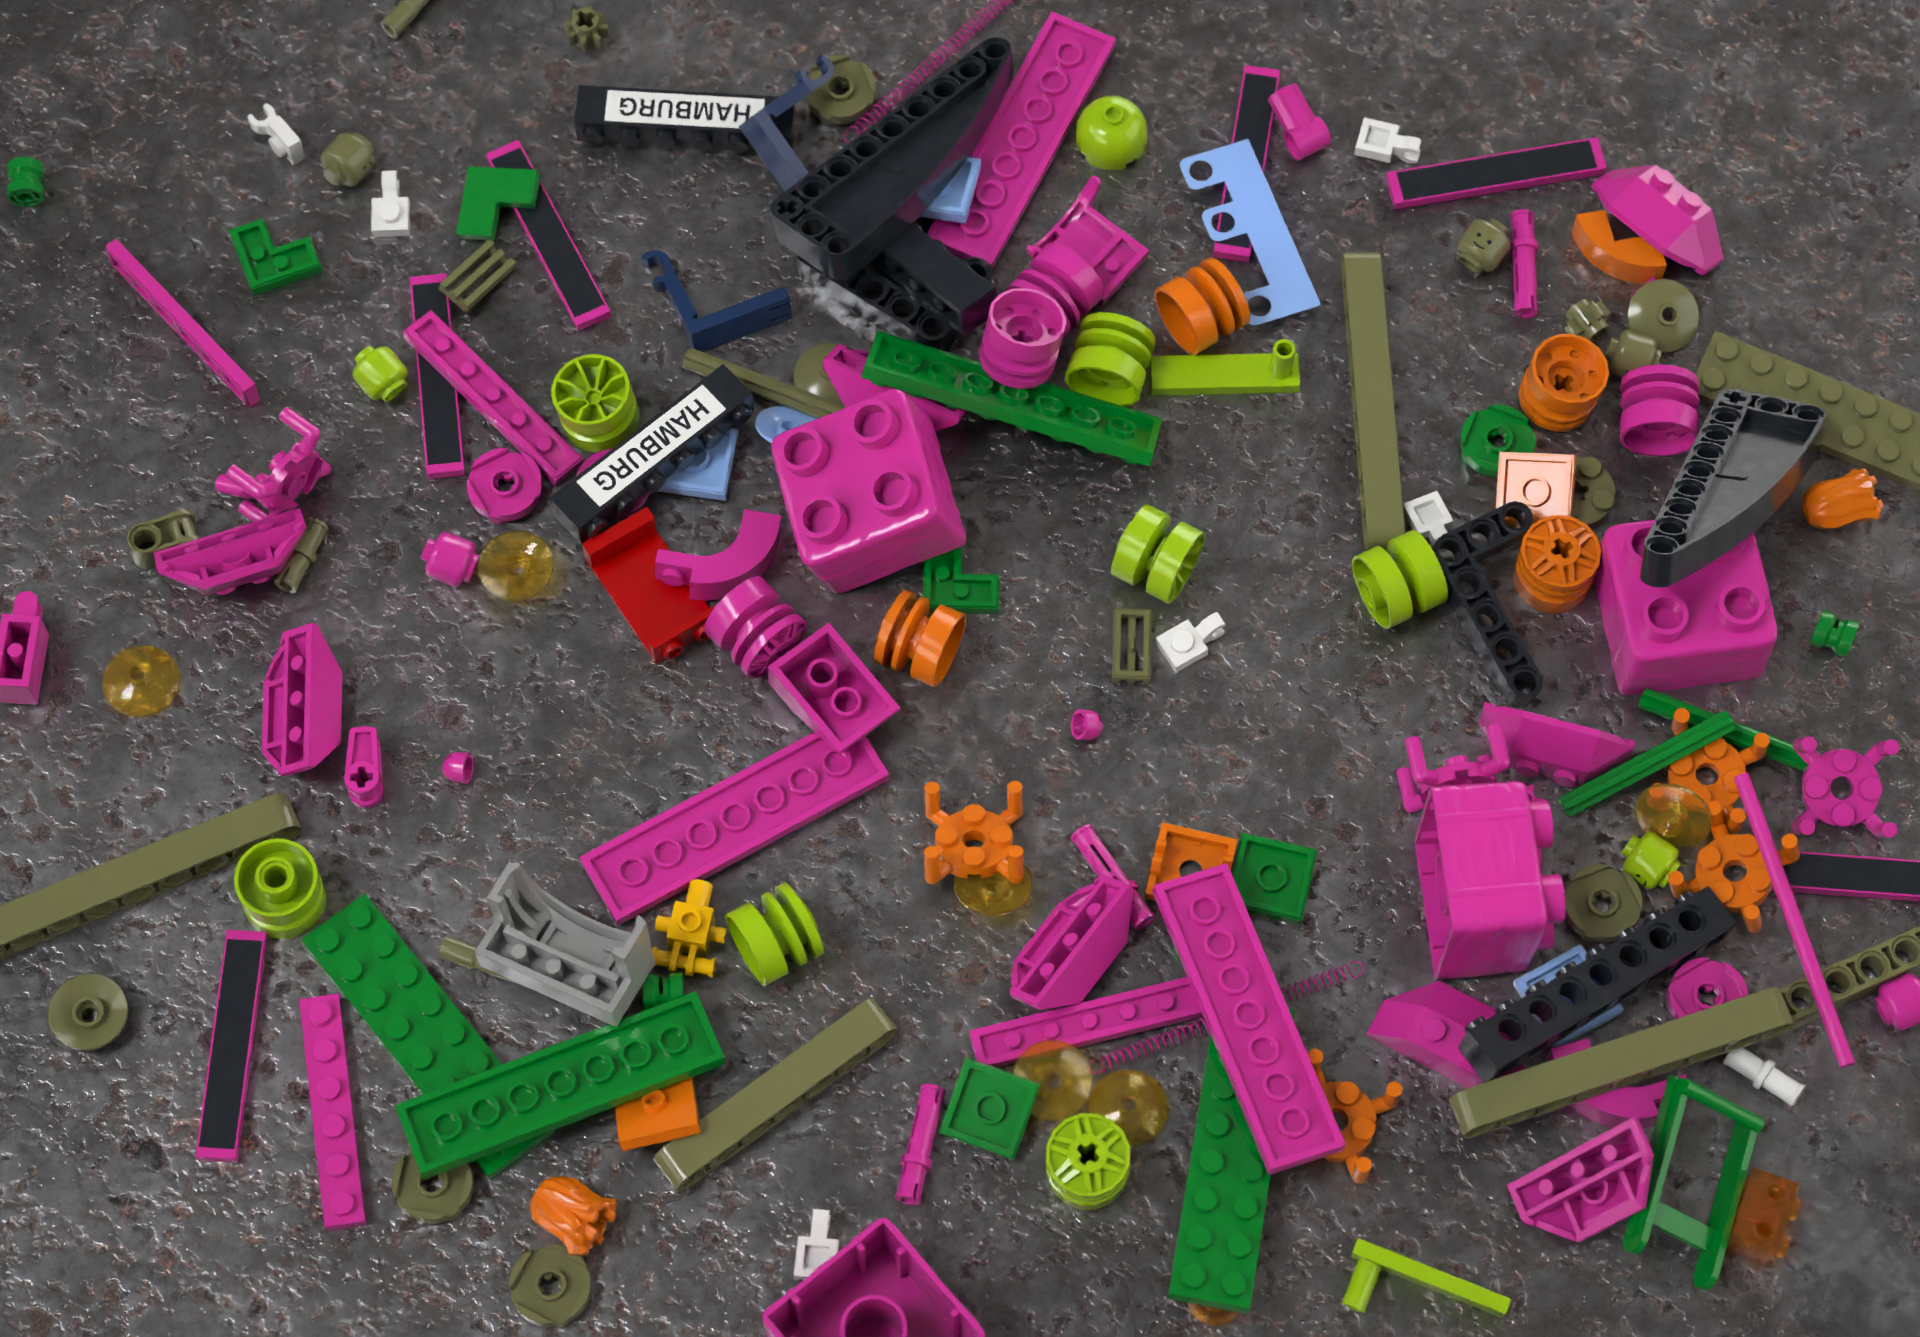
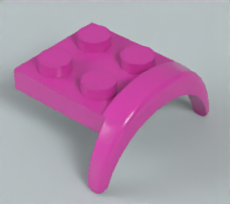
M1094 175L1088 180L1078 198L1060 221L1039 242L1032 246L1028 245L1026 250L1027 254L1034 259L1047 244L1059 243L1080 255L1094 269L1102 281L1104 296L1098 304L1103 306L1148 257L1149 250L1091 207L1101 186L1100 178Z

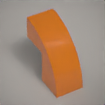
M1605 210L1576 215L1572 229L1573 238L1583 255L1599 270L1619 280L1637 284H1644L1653 276L1656 280L1663 278L1667 266L1664 255L1642 237L1614 241Z

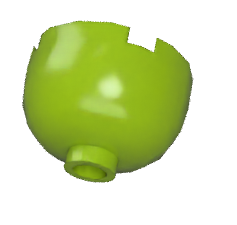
M1105 96L1096 99L1083 109L1076 125V146L1086 156V161L1092 166L1104 170L1126 168L1127 163L1132 162L1134 159L1137 161L1142 157L1147 146L1146 119L1142 111L1128 99L1120 96Z

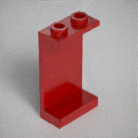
M648 507L643 508L592 539L582 543L585 561L655 664L664 659L672 660L684 651L686 646L696 640L704 641L710 638L705 633L704 626L715 605L709 608L704 600L689 599L690 585L671 586L662 580L655 579V560L658 549L670 550L658 534L655 517Z

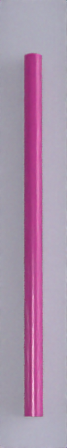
M1749 773L1739 774L1734 777L1735 784L1840 1069L1851 1067L1855 1064L1854 1058Z

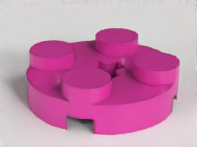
M498 448L484 453L473 463L466 485L468 496L474 509L482 516L487 517L490 522L503 524L506 521L518 520L528 515L542 500L543 483L541 472L536 462L528 454L509 452V448ZM504 478L506 482L513 480L515 483L509 491H498V480Z
M1700 957L1692 959L1678 968L1666 991L1670 1014L1675 1020L1747 996L1748 990L1744 979L1733 966L1723 961L1720 964L1716 961H1708L1709 958ZM1704 989L1706 993L1713 991L1716 994L1713 1000L1714 1005L1702 1004L1699 1001V990Z

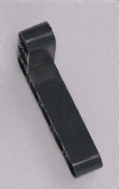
M796 254L799 277L891 335L946 352L961 334L908 291L867 266L848 280H834ZM979 257L965 260L978 275L987 277L989 280L992 279V269L986 260ZM870 294H876L880 296L877 299L866 298V296ZM899 313L910 314L906 318H899L896 315ZM936 331L939 332L940 335L936 337H931L926 335V333Z
M1518 501L1506 503L1443 534L1436 540L1432 550L1445 576L1448 589L1447 601L1502 698L1508 705L1514 708H1523L1532 703L1543 687V679L1478 565V562L1517 544L1523 539L1532 525L1533 514L1531 509L1526 504ZM1513 517L1520 524V529L1508 527L1504 518ZM1480 533L1484 535L1488 545L1477 544L1473 540L1472 534ZM1447 549L1451 551L1455 556V561L1444 560L1440 556L1439 550ZM1458 582L1469 583L1473 587L1474 594L1461 592ZM1484 614L1488 616L1493 626L1484 627L1480 625L1476 615ZM1503 647L1507 649L1511 654V660L1499 658L1495 648ZM1514 680L1526 682L1530 688V693L1519 692L1515 688Z

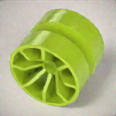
M583 355L566 363L556 374L551 389L552 401L567 438L577 448L590 453L613 449L637 430L640 421L639 406L627 373L617 361L604 355Z
M1145 504L1128 524L1119 540L1111 566V575L1132 586H1136L1149 572L1146 593L1171 604L1188 581L1201 554L1206 534L1182 521L1167 536L1170 527V515L1149 504Z
M1410 530L1387 542V551L1380 546H1376L1354 556L1352 559L1353 576L1360 596L1372 617L1384 629H1389L1410 619L1413 615V608L1423 613L1445 603L1448 599L1447 583L1440 563L1428 542L1416 530Z
M288 839L262 841L247 850L236 866L234 873L235 891L249 922L257 931L266 932L268 937L275 939H291L308 932L322 917L326 906L325 887L313 857L300 844Z

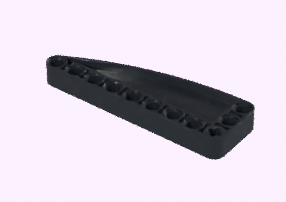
M992 37L984 40L777 197L770 206L776 240L834 280L849 279L867 266L921 216L953 179L975 149L996 114L1014 75L1010 42L1002 37Z
M1722 390L1712 405L1644 541L1640 570L1641 581L1646 585L1659 588L1673 585L1727 553L1767 521L1794 492L1818 455L1825 423V411L1815 405L1745 390Z

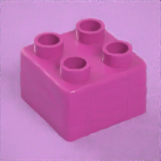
M894 389L882 392L839 411L782 432L772 440V456L802 562L833 593H843L908 566L952 551L966 542V533L960 519L959 509L956 507L950 479L940 452L941 448L933 422L903 391Z
M1655 519L1618 524L1606 530L1600 543V564L1593 582L1612 658L1611 663L1615 681L1622 695H1640L1647 688L1662 692L1699 685L1749 680L1763 675L1777 639V624L1754 532L1702 569L1673 585L1659 588L1646 585L1640 579L1644 541Z
M1523 782L1445 785L1440 787L1433 786L1429 789L1415 835V851L1435 981L1491 976L1508 972H1523L1529 968L1536 950L1553 949V923L1564 922L1566 908L1561 876L1559 874L1541 875V848L1552 847L1553 844L1552 813L1548 800L1529 801L1527 786Z
M886 1218L877 1219L858 1236H855L848 1245L821 1264L795 1288H791L786 1292V1295L768 1307L762 1314L766 1337H985V1332L980 1324L942 1283L897 1227Z

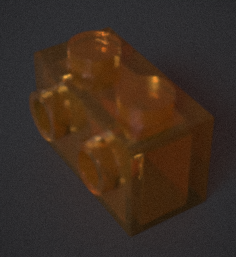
M1752 1167L1745 1178L1726 1253L1768 1268L1772 1266L1777 1257L1784 1258L1791 1239V1235L1785 1234L1788 1220H1796L1802 1198L1796 1197L1800 1183Z

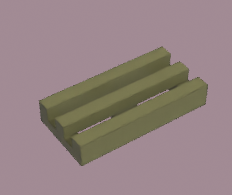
M488 239L440 283L439 290L462 310L467 312L515 269L516 261L512 258L508 260L505 257V252L502 249L496 250L494 243ZM486 256L490 257L478 269H476L467 279H465L457 288H455L454 290L452 289V287L455 284H457L465 275H467ZM496 264L501 266L466 299L461 297Z
M1114 608L1112 683L1127 680V684H1135V681H1142V684H1150L1152 609ZM1121 617L1128 618L1127 670H1120ZM1136 618H1143L1142 671H1135Z

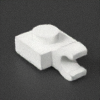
M267 103L263 105L267 116L263 121L256 120L252 114L248 115L251 129L258 134H269L271 138L268 139V142L280 158L285 155L293 166L305 159L300 138L279 115L276 116L275 110L271 105Z
M1364 118L1355 147V155L1390 163L1392 154H1394L1404 162L1417 164L1420 155L1421 139L1413 136L1398 135L1399 125Z
M382 171L383 198H372L373 237L410 236L409 198L399 197L397 171Z
M1438 491L1403 503V513L1411 529L1419 532L1424 538L1429 537L1431 547H1433L1440 536L1447 533L1446 530L1451 529L1453 526V519ZM1447 549L1439 550V554L1444 560L1453 557L1451 551Z
M1217 612L1206 617L1195 628L1187 619L1157 636L1156 644L1174 672L1177 673L1208 655V648L1205 644L1225 633L1222 628L1225 626V623Z
M813 1209L810 1237L798 1236L794 1279L805 1280L821 1264L838 1253L839 1240L827 1239L830 1210Z

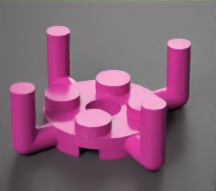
M285 407L281 411L279 419L301 434L303 438L301 443H296L290 452L280 451L274 456L269 465V469L272 472L267 481L260 483L236 465H232L226 473V477L255 497L258 502L270 511L268 515L249 500H244L240 504L238 512L252 522L294 510L299 505L294 501L301 492L308 495L317 480L329 475L331 472L330 464L319 456L321 455L314 450L320 438V430L289 407Z
M1492 724L1486 727L1493 759L1491 755L1487 754L1477 757L1476 762H1469L1466 755H1458L1445 760L1446 766L1435 770H1429L1426 767L1420 737L1413 736L1405 739L1410 767L1396 770L1404 809L1408 813H1415L1423 809L1429 789L1433 786L1497 782L1496 774L1506 770L1510 765L1501 724ZM1414 781L1417 782L1416 785H1417L1418 794H1417V792H1416V788H1415V783H1414Z
M1810 736L1798 738L1793 742L1794 751L1808 764L1803 772L1801 793L1806 810L1791 824L1793 834H1812L1817 821L1837 827L1852 826L1862 822L1877 838H1892L1897 834L1898 829L1894 823L1883 822L1873 812L1883 790L1875 766L1885 756L1894 755L1899 751V744L1896 740L1879 741L1864 755L1848 749L1831 750L1819 754L1815 750L1817 742ZM1837 777L1845 778L1850 785V792L1844 799L1836 798L1831 792V783Z

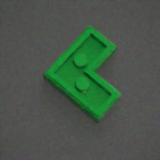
M468 166L456 235L460 239H490L494 241L500 207L535 208L541 177L538 170Z
M263 218L229 230L253 296L323 272L310 236L275 248Z
M962 546L924 561L923 597L930 599L929 613H933L940 605H945L964 614L998 615L999 575L961 574Z

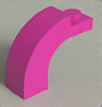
M744 509L740 531L736 540L727 549L714 555L697 556L658 549L655 560V579L662 580L671 586L690 585L689 599L716 600L724 598L727 593L740 583L752 577H762L767 571L778 547L781 532V515Z
M1582 1039L1550 1049L1545 1062L1590 1048L1589 1039ZM1686 1074L1678 1076L1687 1079ZM1667 1080L1643 1087L1626 1086L1570 1106L1591 1121L1610 1128H1614L1632 1117H1638L1643 1129L1653 1127L1657 1120V1109H1660Z

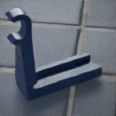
M823 54L816 58V65L822 71L820 78L812 80L808 77L807 71L799 70L794 74L797 85L738 126L784 191L808 175L809 172L772 120L832 78L834 66L831 60Z
M653 250L641 257L643 267L650 268V266L655 264L662 266L665 273L662 276H655L652 281L653 288L657 291H666L691 348L703 352L793 318L790 296L785 286L698 318L697 312L677 277L668 256L662 251Z

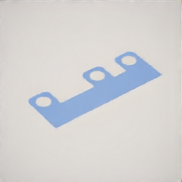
M1249 139L1184 158L1180 162V168L1190 188L1197 190L1225 181L1233 202L1213 207L1203 212L1202 220L1210 238L1214 241H1222L1247 233L1269 283L1267 286L1243 293L1247 303L1255 296H1263L1271 303V310L1265 316L1257 317L1250 313V322L1248 324L1259 325L1320 306V301ZM1196 161H1205L1211 165L1213 173L1209 179L1197 181L1189 173L1190 166ZM1226 212L1232 215L1235 220L1233 229L1225 233L1216 231L1211 224L1212 217L1215 214Z

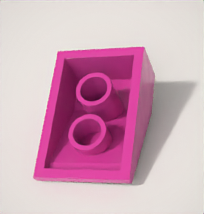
M830 623L824 625L768 666V683L790 710L839 755L900 711L899 705Z

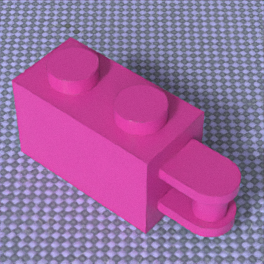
M31 591L19 593L14 601L13 613L2 614L1 703L38 704L49 633L42 621L43 609L37 596Z

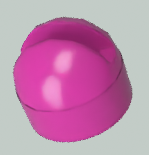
M1078 709L1074 712L1071 719V732L1076 740H1093L1101 735L1104 725L1101 722V716L1097 712Z
M466 752L449 754L442 764L444 776L455 783H469L473 773L472 754Z

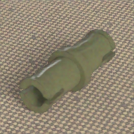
M312 517L306 519V529L281 573L275 578V585L283 591L287 592L289 586H291L290 593H296L307 568L314 565L317 559L315 553L329 530L328 526L319 519H315V521Z

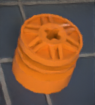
M1212 257L1202 261L1198 267L1190 268L1186 272V279L1177 276L1158 287L1154 293L1157 310L1170 335L1184 351L1194 356L1218 341V334L1227 337L1235 329H1240L1250 322V311L1242 289L1225 265Z
M1557 334L1545 339L1535 350L1518 390L1520 406L1527 418L1539 427L1553 432L1571 431L1582 426L1591 416L1598 399L1606 387L1609 376L1607 359L1598 346L1587 338L1578 335Z
M1563 515L1544 517L1530 526L1522 539L1513 573L1516 591L1527 605L1540 612L1558 614L1571 611L1583 603L1591 590L1600 564L1601 548L1595 533L1587 524L1580 520Z
M903 590L886 613L880 626L874 651V663L887 666L891 662V669L895 672H901L911 659V678L934 688L942 682L955 658L965 630L966 614L945 605H940L929 618L930 599L920 597L916 602V593Z

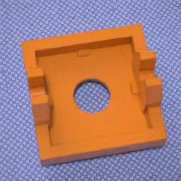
M1162 822L1144 899L1156 901L1152 893L1154 885L1181 877L1179 869L1186 861L1197 862L1202 870L1227 863L1231 871L1238 839Z

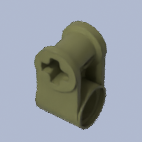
M175 510L165 516L133 526L128 532L127 542L134 563L142 569L156 568L154 552L202 538L197 535L194 527L195 516L192 510ZM144 543H154L149 549H139Z

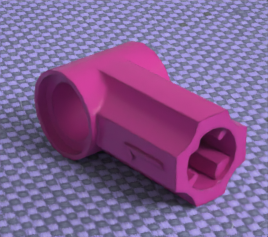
M1297 83L1289 84L1270 95L1268 101L1285 131V144L1295 160H1301L1331 145V136L1326 124L1320 117L1314 116Z

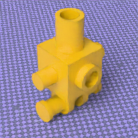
M698 879L691 880L686 902L675 901L671 917L657 915L655 930L667 933L666 938L669 951L653 947L654 967L655 965L669 967V972L672 973L677 972L678 968L685 969V975L693 976L695 972L706 974L708 977L713 978L717 959H706L710 942L724 944L727 928L715 926L714 908L709 907L713 890L711 883Z

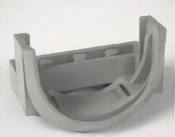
M508 863L487 896V901L495 920L475 951L480 966L617 1027L655 964L647 923L641 916H637L636 927L633 932L619 930L600 923L572 909L547 893L533 881L520 863ZM551 922L541 940H535L545 923Z

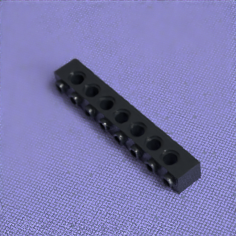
M1709 886L1697 893L1689 890L1673 903L1674 907L1665 911L1661 907L1651 913L1644 920L1645 924L1636 929L1634 925H1631L1615 937L1616 942L1606 947L1604 943H1601L1586 954L1585 961L1578 965L1574 961L1569 962L1555 974L1556 978L1546 983L1542 979L1527 989L1525 992L1526 996L1517 1002L1514 998L1506 1000L1496 1008L1494 1016L1487 1020L1483 1016L1473 1020L1464 1028L1466 1035L1457 1048L1484 1083L1500 1078L1678 969L1684 963L1722 942L1735 927L1737 921ZM1680 924L1687 926L1690 931L1684 929ZM1650 941L1658 944L1661 949H1658L1655 946H1653ZM1621 959L1627 961L1632 967L1626 966ZM1590 977L1596 978L1602 985L1596 984ZM1560 995L1569 998L1572 1004L1565 1002ZM1530 1014L1537 1015L1542 1022L1534 1020ZM1499 1032L1506 1033L1512 1041L1504 1039Z

